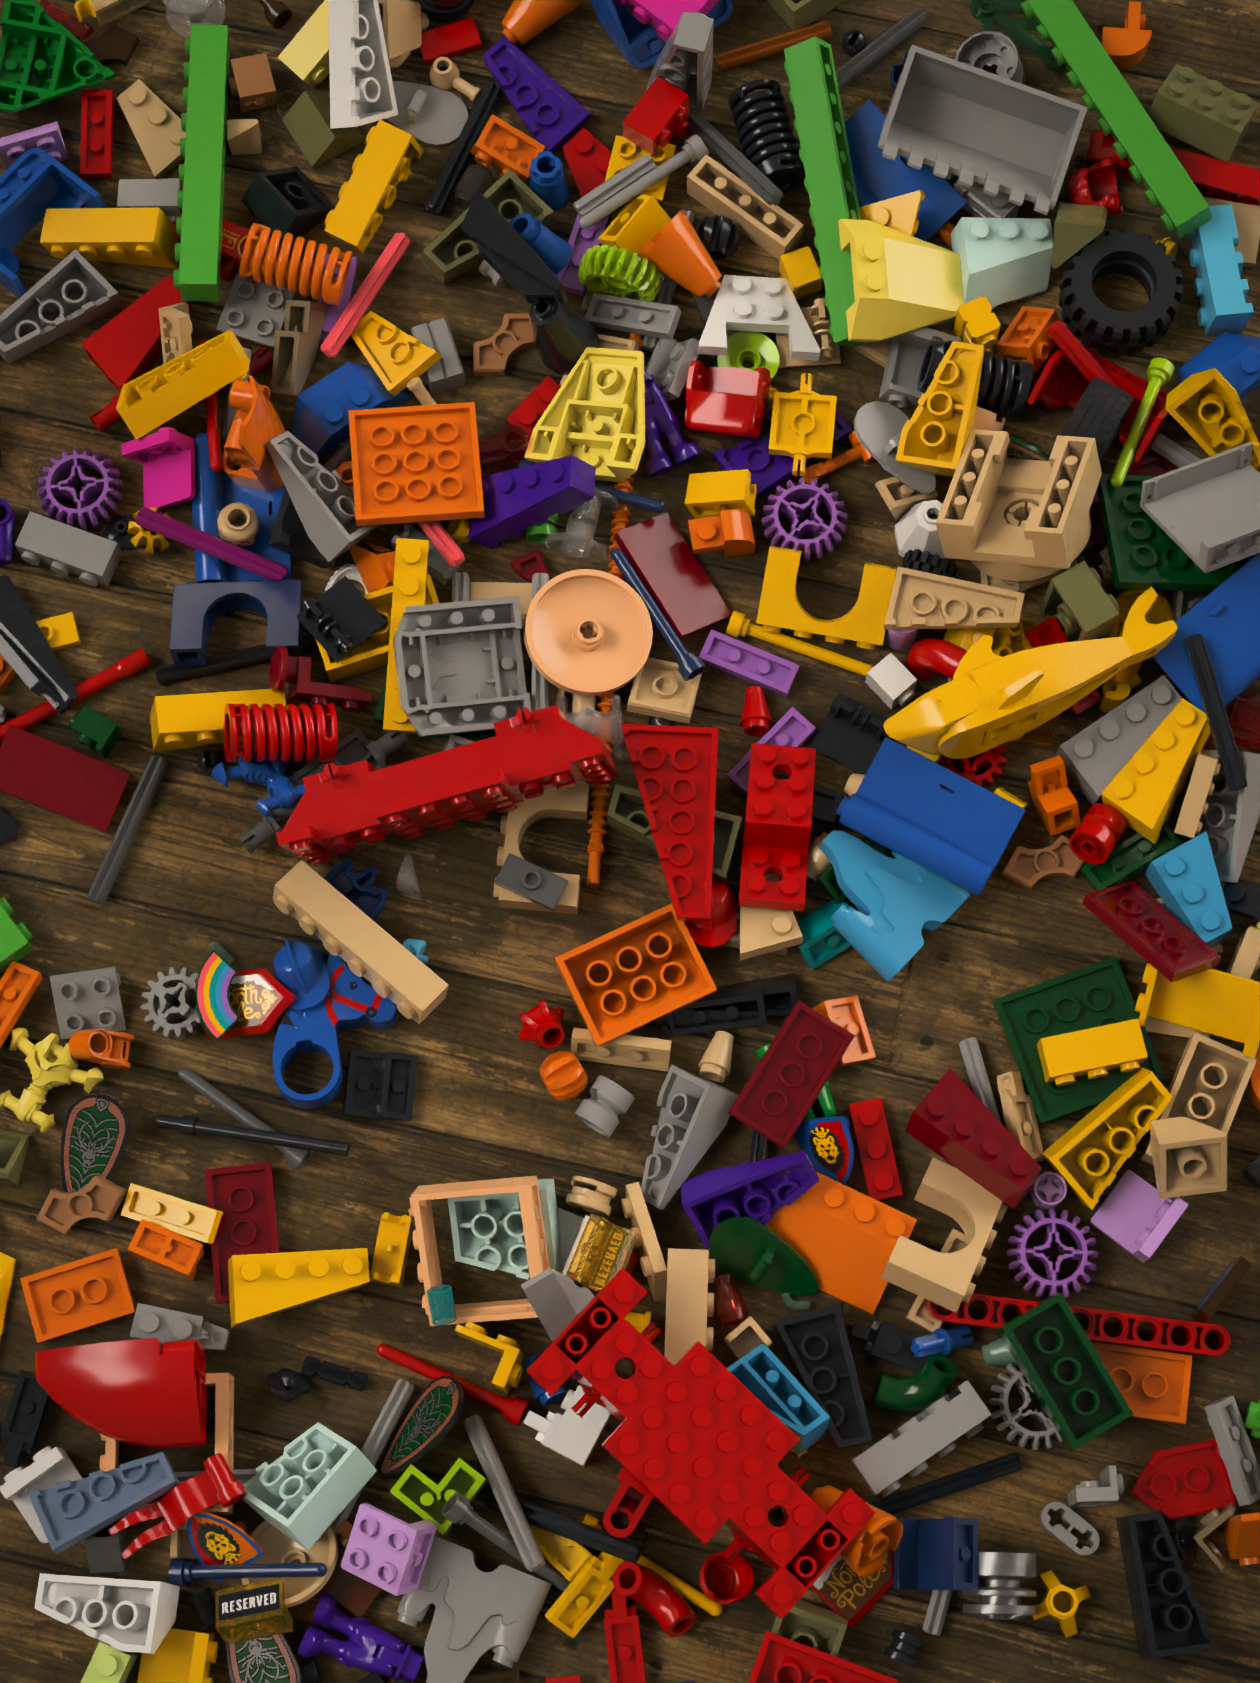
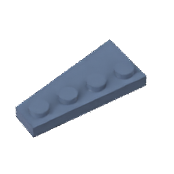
M163 1452L120 1464L119 1468L104 1472L100 1470L90 1473L89 1477L73 1482L66 1480L56 1483V1487L43 1491L36 1489L28 1492V1495L52 1551L59 1554L167 1493L177 1486L179 1482L168 1457Z

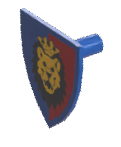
M844 1116L802 1120L794 1133L802 1151L806 1152L811 1164L822 1175L845 1185L851 1175L854 1163V1146L849 1131L850 1121Z

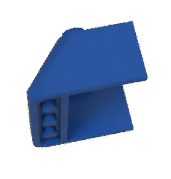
M590 0L601 26L628 63L636 68L644 69L656 62L666 42L658 36L655 28L648 23L642 24L633 13L629 14L625 5L619 6L613 0ZM719 0L706 15L714 19V27L730 17L733 9L732 0Z
M31 148L25 151L0 176V283L18 298L25 294L26 290L17 276L20 271V262L11 250L44 218L46 209L84 208L85 206L88 208H106L100 194L40 148Z

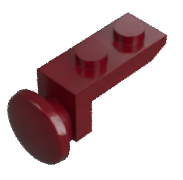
M279 645L273 651L269 665V685L273 692L281 693L285 683H289L288 700L311 702V706L319 703L323 708L327 704L333 703L334 705L342 706V710L348 712L361 711V708L372 702V695L359 687L311 682V658L288 656V650L285 645Z

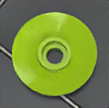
M740 331L727 338L726 355L717 356L718 367H738L756 371L757 367H764L770 371L771 380L777 374L780 363V356L775 343L766 335L752 331ZM750 361L754 366L752 368H745L742 364Z

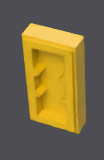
M73 612L36 621L53 652L81 645Z
M530 1525L542 1556L571 1583L588 1561L590 1562L593 1555L581 1543Z

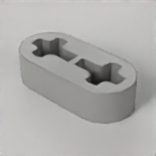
M1052 1502L1042 1508L1040 1512L1042 1527L1070 1551L1077 1555L1086 1556L1097 1550L1100 1542L1098 1532L1071 1508L1061 1502ZM1061 1509L1063 1512L1061 1518L1069 1525L1067 1529L1060 1524L1051 1526L1048 1523L1051 1519L1047 1514L1048 1511L1055 1512ZM1074 1529L1080 1534L1086 1531L1089 1532L1088 1540L1092 1543L1091 1546H1083L1079 1549L1076 1546L1078 1539L1070 1533L1071 1530Z

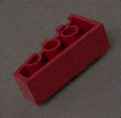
M951 1068L948 1069L915 1108L905 1129L908 1134L1014 1210L1031 1190L1042 1169Z

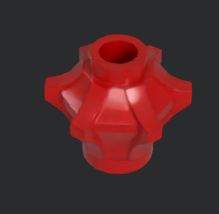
M543 999L538 1000L537 1007L531 1008L527 1013L521 1012L519 1018L523 1021L522 1031L518 1034L522 1042H536L538 1048L552 1049L559 1046L564 1039V1030L561 1024L564 1015L563 1009L560 1006L557 1008L549 1007Z

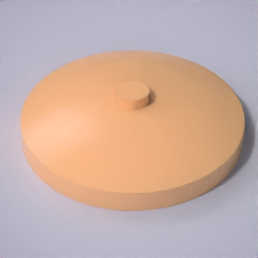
M577 569L552 578L536 593L525 616L524 642L533 665L550 683L564 691L577 695L597 696L622 688L639 673L649 656L652 645V622L644 601L625 581L600 570Z

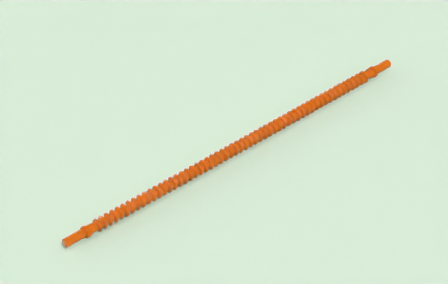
M629 333V340L636 341L639 345L638 351H641L643 347L642 335ZM630 476L623 482H617L618 484L614 486V489L632 492L633 486L630 484L634 482V478ZM618 502L613 503V507L616 510L612 511V515L615 517L611 520V523L615 526L611 528L612 534L615 535L617 531L625 529L631 524L627 518L631 516V512L628 509L632 508V506ZM614 536L610 537V541L613 543L609 546L611 551L615 548L620 549L613 538ZM609 554V559L612 562L608 563V567L611 570L607 573L623 580V574L611 558V554ZM614 692L598 695V699L601 702L597 704V707L601 710L596 713L600 720L596 721L599 729L595 730V734L603 741L610 754L613 753V749L610 746L614 744L610 737L615 734L611 730L615 726V722L612 719L616 717V714L612 711L617 708L616 704L613 703V701L617 700ZM591 784L594 792L590 793V797L594 800L589 803L593 810L589 811L592 819L588 820L591 828L587 830V833L590 834L589 845L587 846V854H589L587 885L591 886L600 885L601 858L605 851L603 836L607 834L604 826L608 825L604 818L607 817L608 813L605 811V808L609 807V803L606 802V799L610 798V795L606 793L610 789L609 784L593 786Z

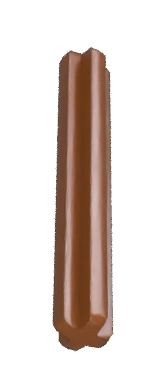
M828 21L819 22L720 53L716 56V64L719 71L724 72L784 53V49L815 36L822 40L829 39L832 35V29Z

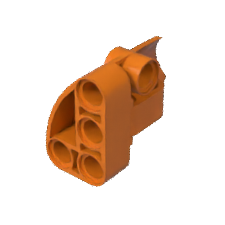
M248 375L250 382L237 379L230 390V406L238 408L224 445L222 457L223 470L238 485L274 492L280 489L284 483L266 443L286 431L278 413L269 401V387L258 384L253 376ZM235 465H238V466L241 467V468L238 469V470H233V468H234Z

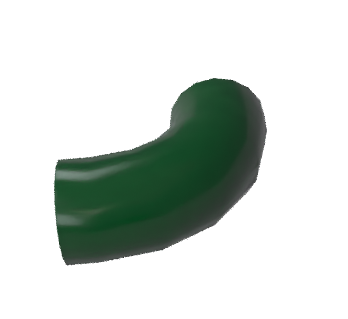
M931 1355L920 1372L912 1376L898 1377L881 1372L873 1390L871 1404L897 1411L925 1408L946 1394L955 1382L959 1369L949 1358L941 1355Z

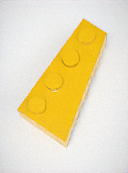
M380 119L376 127L373 126L369 130L366 137L367 145L363 153L358 154L352 166L353 173L349 181L344 182L338 194L339 201L335 209L329 211L324 223L326 226L324 231L331 238L361 253L365 251L383 220V215L380 212L382 209L391 207L396 199V186L398 182H406L411 174V169H409L413 157L419 160L424 152L413 135Z
M284 688L281 693H275L271 689L155 696L150 713L153 752L224 743L223 724L226 704H246L247 706L257 704L259 707L262 704H270L272 707L275 704H282L285 707ZM253 724L252 739H254V733H255L254 724ZM241 725L239 730L238 742L242 741ZM267 725L265 726L266 740H267Z
M1182 698L1101 792L1102 802L1118 809L1125 817L1127 826L1153 844H1156L1160 831L1172 812V806L1186 784V778L1191 768L1195 765L1198 752L1201 753L1211 733L1206 713Z
M368 1248L232 1255L228 1259L231 1328L365 1286L370 1282Z

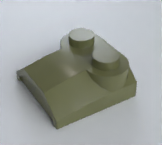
M799 1600L783 1619L776 1615L771 1633L837 1657L848 1621L833 1611Z

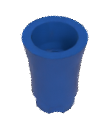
M550 151L539 152L538 156L531 161L528 187L555 212L567 203L570 195L569 186L564 177L560 158L555 157Z
M529 213L516 215L512 218L509 224L554 274L559 273L570 259V244L554 234Z

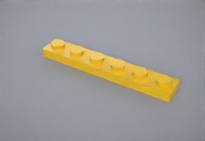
M396 538L383 731L416 733V730L400 707L393 639L405 607L425 605L429 540Z

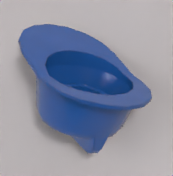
M285 939V946L274 957L276 979L297 997L291 1005V1009L301 1011L312 1009L324 1000L330 988V977L324 957L320 950L304 942H292L290 939Z

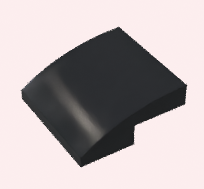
M356 1049L349 1050L342 1116L389 1121H412L418 1055L388 1051L378 1053Z

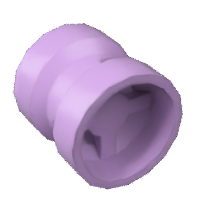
M1045 1172L1039 1175L1030 1190V1197L1033 1203L1045 1210L1058 1206L1066 1196V1182L1058 1173Z

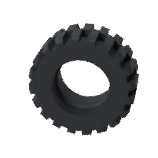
M1116 229L1107 230L1104 237L1099 234L1071 256L1067 263L1059 294V306L1063 308L1061 312L1064 323L1071 322L1069 330L1075 337L1078 335L1083 337L1082 344L1089 348L1093 344L1099 347L1098 352L1107 354L1108 350H1113L1115 355H1125L1126 351L1130 349L1133 354L1141 352L1145 344L1148 347L1156 344L1160 336H1164L1175 318L1183 293V287L1180 285L1183 279L1181 270L1175 269L1177 261L1173 254H1165L1167 247L1160 241L1157 244L1151 241L1152 236L1145 233L1141 237L1134 235V230L1125 229L1124 233H1118ZM1107 274H1124L1134 278L1144 287L1149 302L1142 308L1134 311H1116L1101 303L1092 289V283L1099 277Z

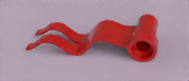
M217 1453L203 1462L206 1468L205 1471L183 1481L172 1488L156 1503L134 1511L108 1529L112 1536L137 1523L165 1517L159 1524L139 1535L121 1553L124 1560L150 1542L172 1534L199 1512L219 1502L223 1508L229 1507L247 1495L242 1482L236 1481L221 1453Z

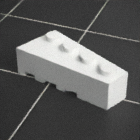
M328 0L330 129L358 127L379 121V119L382 120L398 115L378 0Z

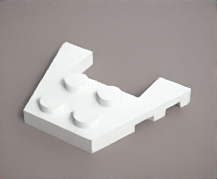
M724 275L722 285L719 288L700 338L697 354L725 356L727 351L726 330L789 334L790 359L819 360L820 348L786 278Z

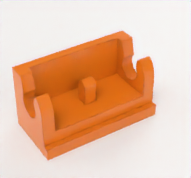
M141 1219L127 1249L132 1256L190 1281H194L197 1275L196 1266L200 1259L203 1260L205 1254L202 1249L203 1244L144 1219Z

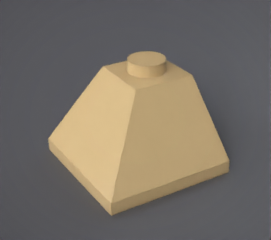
M1187 1117L1150 1121L1151 1153L1160 1199L1227 1191L1226 1132Z

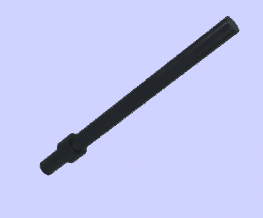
M159 1114L156 1120V1126L159 1128L179 1130L181 1134L196 1136L198 1133L341 1156H348L350 1151V1143L202 1121L199 1120L198 1116L184 1115L183 1117Z

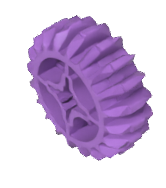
M74 447L73 455L68 456L67 452L62 450V459L58 461L56 458L51 457L50 461L53 467L43 466L42 471L46 476L38 478L41 488L37 489V495L42 499L40 506L43 510H47L46 515L50 519H56V521L64 524L67 523V525L75 528L79 524L84 531L87 530L89 523L98 528V520L103 518L105 521H109L110 517L107 512H117L118 507L115 502L122 501L123 496L119 490L123 489V483L121 480H118L121 476L118 469L113 468L114 463L111 459L104 460L105 457L100 451L93 455L92 450L87 447L84 453L81 454L80 450ZM84 470L94 471L104 479L96 480L95 477H87L84 474ZM71 473V475L69 476V478H67L66 480H63L67 475H69V474ZM81 480L85 488L82 487L83 491L80 492L79 498L76 491H78V487H81ZM98 498L93 504L89 505L93 499ZM57 499L73 501L77 509L65 507L57 502Z
M801 477L799 485L796 486L789 479L787 481V490L778 485L776 488L777 496L770 494L768 496V503L770 505L763 507V514L766 516L762 518V526L767 527L764 531V536L766 538H773L770 546H781L782 548L802 551L801 555H804L805 562L810 561V554L813 553L820 560L823 555L822 549L831 554L834 548L833 544L839 545L841 543L842 537L840 534H844L847 527L843 524L847 521V513L842 512L845 504L843 501H837L838 492L828 493L829 485L827 483L823 484L821 488L817 487L816 478L812 479L811 485L805 484V479ZM798 500H808L804 504L795 503ZM819 506H822L828 513L830 518L829 526L824 524L823 519L817 515ZM780 513L785 515L786 520L792 524L789 534L782 528L778 517ZM810 514V520L806 519L803 523L801 522V524L799 525V519L803 520ZM806 535L816 537L813 539H801L803 536Z
M1049 1208L1046 1219L1041 1209L1036 1210V1222L1029 1215L1024 1216L1023 1222L1027 1229L1022 1225L1016 1224L1013 1229L1020 1238L1016 1236L1008 1238V1242L1011 1245L1017 1246L1016 1249H1008L1006 1251V1256L1017 1258V1261L1008 1264L1009 1270L1020 1269L1021 1272L1014 1277V1280L1018 1282L1025 1277L1028 1280L1023 1287L1026 1292L1033 1285L1038 1286L1035 1292V1296L1038 1298L1043 1295L1045 1289H1048V1297L1056 1294L1057 1289H1059L1063 1297L1067 1298L1069 1297L1068 1286L1075 1293H1078L1081 1290V1286L1077 1279L1086 1284L1091 1280L1084 1270L1089 1272L1096 1270V1265L1087 1261V1259L1098 1257L1097 1251L1087 1249V1247L1096 1243V1239L1089 1238L1085 1240L1083 1235L1090 1231L1089 1226H1084L1079 1231L1075 1226L1080 1222V1217L1076 1216L1069 1223L1066 1221L1068 1218L1067 1210L1062 1211L1059 1219L1056 1218L1055 1208ZM1046 1227L1044 1244L1042 1246H1034L1033 1248H1025L1030 1234ZM1057 1229L1067 1233L1075 1242L1077 1249L1063 1245L1059 1239ZM1050 1245L1056 1248L1055 1251L1058 1250L1059 1254H1063L1054 1260L1053 1265L1052 1261L1048 1260L1049 1257L1046 1258L1044 1253H1041L1047 1251ZM1026 1258L1040 1262L1044 1266L1047 1279L1038 1276L1030 1268ZM1071 1259L1078 1260L1073 1274L1066 1279L1057 1281L1060 1263L1070 1261Z

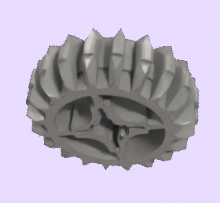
M1008 1364L1006 1369L1010 1377L1003 1373H999L996 1376L998 1381L1004 1384L1003 1387L992 1385L990 1389L993 1393L1000 1395L999 1398L989 1399V1405L999 1406L1000 1409L991 1413V1418L996 1419L1002 1416L1004 1420L996 1429L1000 1432L1008 1426L1011 1431L1007 1434L1006 1440L1010 1442L1016 1435H1019L1018 1447L1020 1448L1025 1447L1028 1439H1031L1032 1450L1039 1449V1439H1042L1046 1449L1052 1447L1051 1436L1058 1443L1063 1442L1041 1404L1039 1405L1040 1412H1037L1035 1408L1034 1410L1029 1409L1022 1413V1410L1028 1407V1404L1031 1402L1029 1395L1034 1394V1398L1037 1396L1029 1383L1024 1379L1021 1369L1018 1371L1013 1364ZM1015 1383L1021 1396V1405L1013 1413H1010L1008 1396L1011 1387ZM1026 1416H1032L1040 1424L1043 1423L1047 1430L1040 1432L1030 1431L1020 1426L1017 1422Z

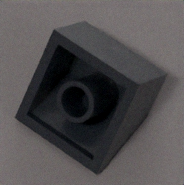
M297 166L258 172L241 199L253 217L258 219L264 226L270 227L271 236L276 229L282 232L280 243L283 242L286 233H291L293 240H296L298 236H304L323 221L331 209H335Z

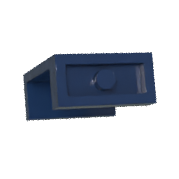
M944 1517V1519L897 1518L903 1524V1536L894 1552V1589L978 1591V1519Z

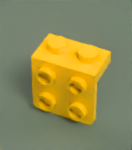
M468 1321L465 1327L457 1324L454 1331L458 1336L503 1354L492 1380L495 1388L506 1393L510 1392L511 1387L517 1388L524 1373V1369L520 1366L524 1355L518 1349L519 1344H517V1341L498 1334L496 1339L488 1337V1332L485 1331V1328Z
M171 1628L154 1654L142 1653L137 1683H213V1678L209 1677L210 1665L215 1663L218 1652V1642L214 1641L215 1634Z

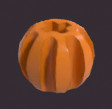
M558 1051L550 1054L540 1067V1076L550 1094L557 1100L576 1098L584 1091L587 1085V1074L577 1057L570 1051Z

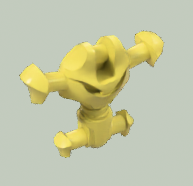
M18 1027L12 1029V1039L8 1050L16 1051L19 1049L27 1056L24 1061L27 1062L30 1068L33 1082L30 1083L27 1089H23L20 1099L14 1097L10 1090L1 1093L0 1110L7 1107L14 1111V1114L20 1121L34 1122L41 1126V1133H46L49 1128L55 1125L54 1114L47 1115L40 1111L43 1104L47 1102L45 1098L48 1091L60 1085L68 1084L71 1086L74 1081L84 1084V1090L89 1094L96 1084L104 1080L103 1073L98 1067L89 1069L88 1072L78 1069L79 1064L77 1059L70 1053L69 1042L65 1047L60 1046L58 1035L51 1033L34 1045L28 1040L27 1029Z

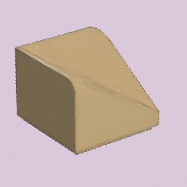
M258 119L227 120V141L231 155L260 154L262 152V133Z

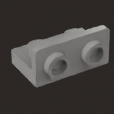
M660 338L646 366L648 375H653L654 382L658 385L667 401L679 398L687 381L689 365L699 355L697 354L699 341L695 338L683 342Z
M1116 1465L1107 1466L1100 1472V1481H1082L1080 1485H1076V1488L1067 1494L1068 1507H1109L1119 1501L1118 1496L1123 1495L1124 1486L1122 1474H1117Z

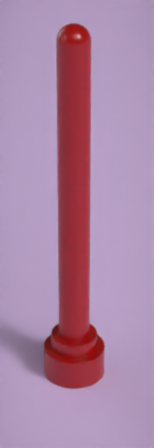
M202 339L197 341L194 345V348L205 343L210 339ZM216 392L214 395L205 398L210 468L213 472H220L223 468Z
M382 1343L377 1347V1354L429 1379L434 1380L441 1376L454 1377L462 1384L465 1395L502 1411L501 1415L507 1417L506 1421L519 1426L527 1412L530 1401L520 1396L515 1398L509 1396L507 1399L392 1346Z

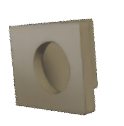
M1233 1502L1220 1512L1214 1508L1200 1520L1203 1526L1197 1530L1193 1537L1220 1570L1226 1566L1229 1559L1208 1534L1234 1514L1237 1507Z

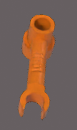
M853 431L848 435L853 448L832 459L807 467L803 477L809 485L812 479L816 478L818 481L828 473L859 458H862L865 463L872 462L875 458L860 443Z

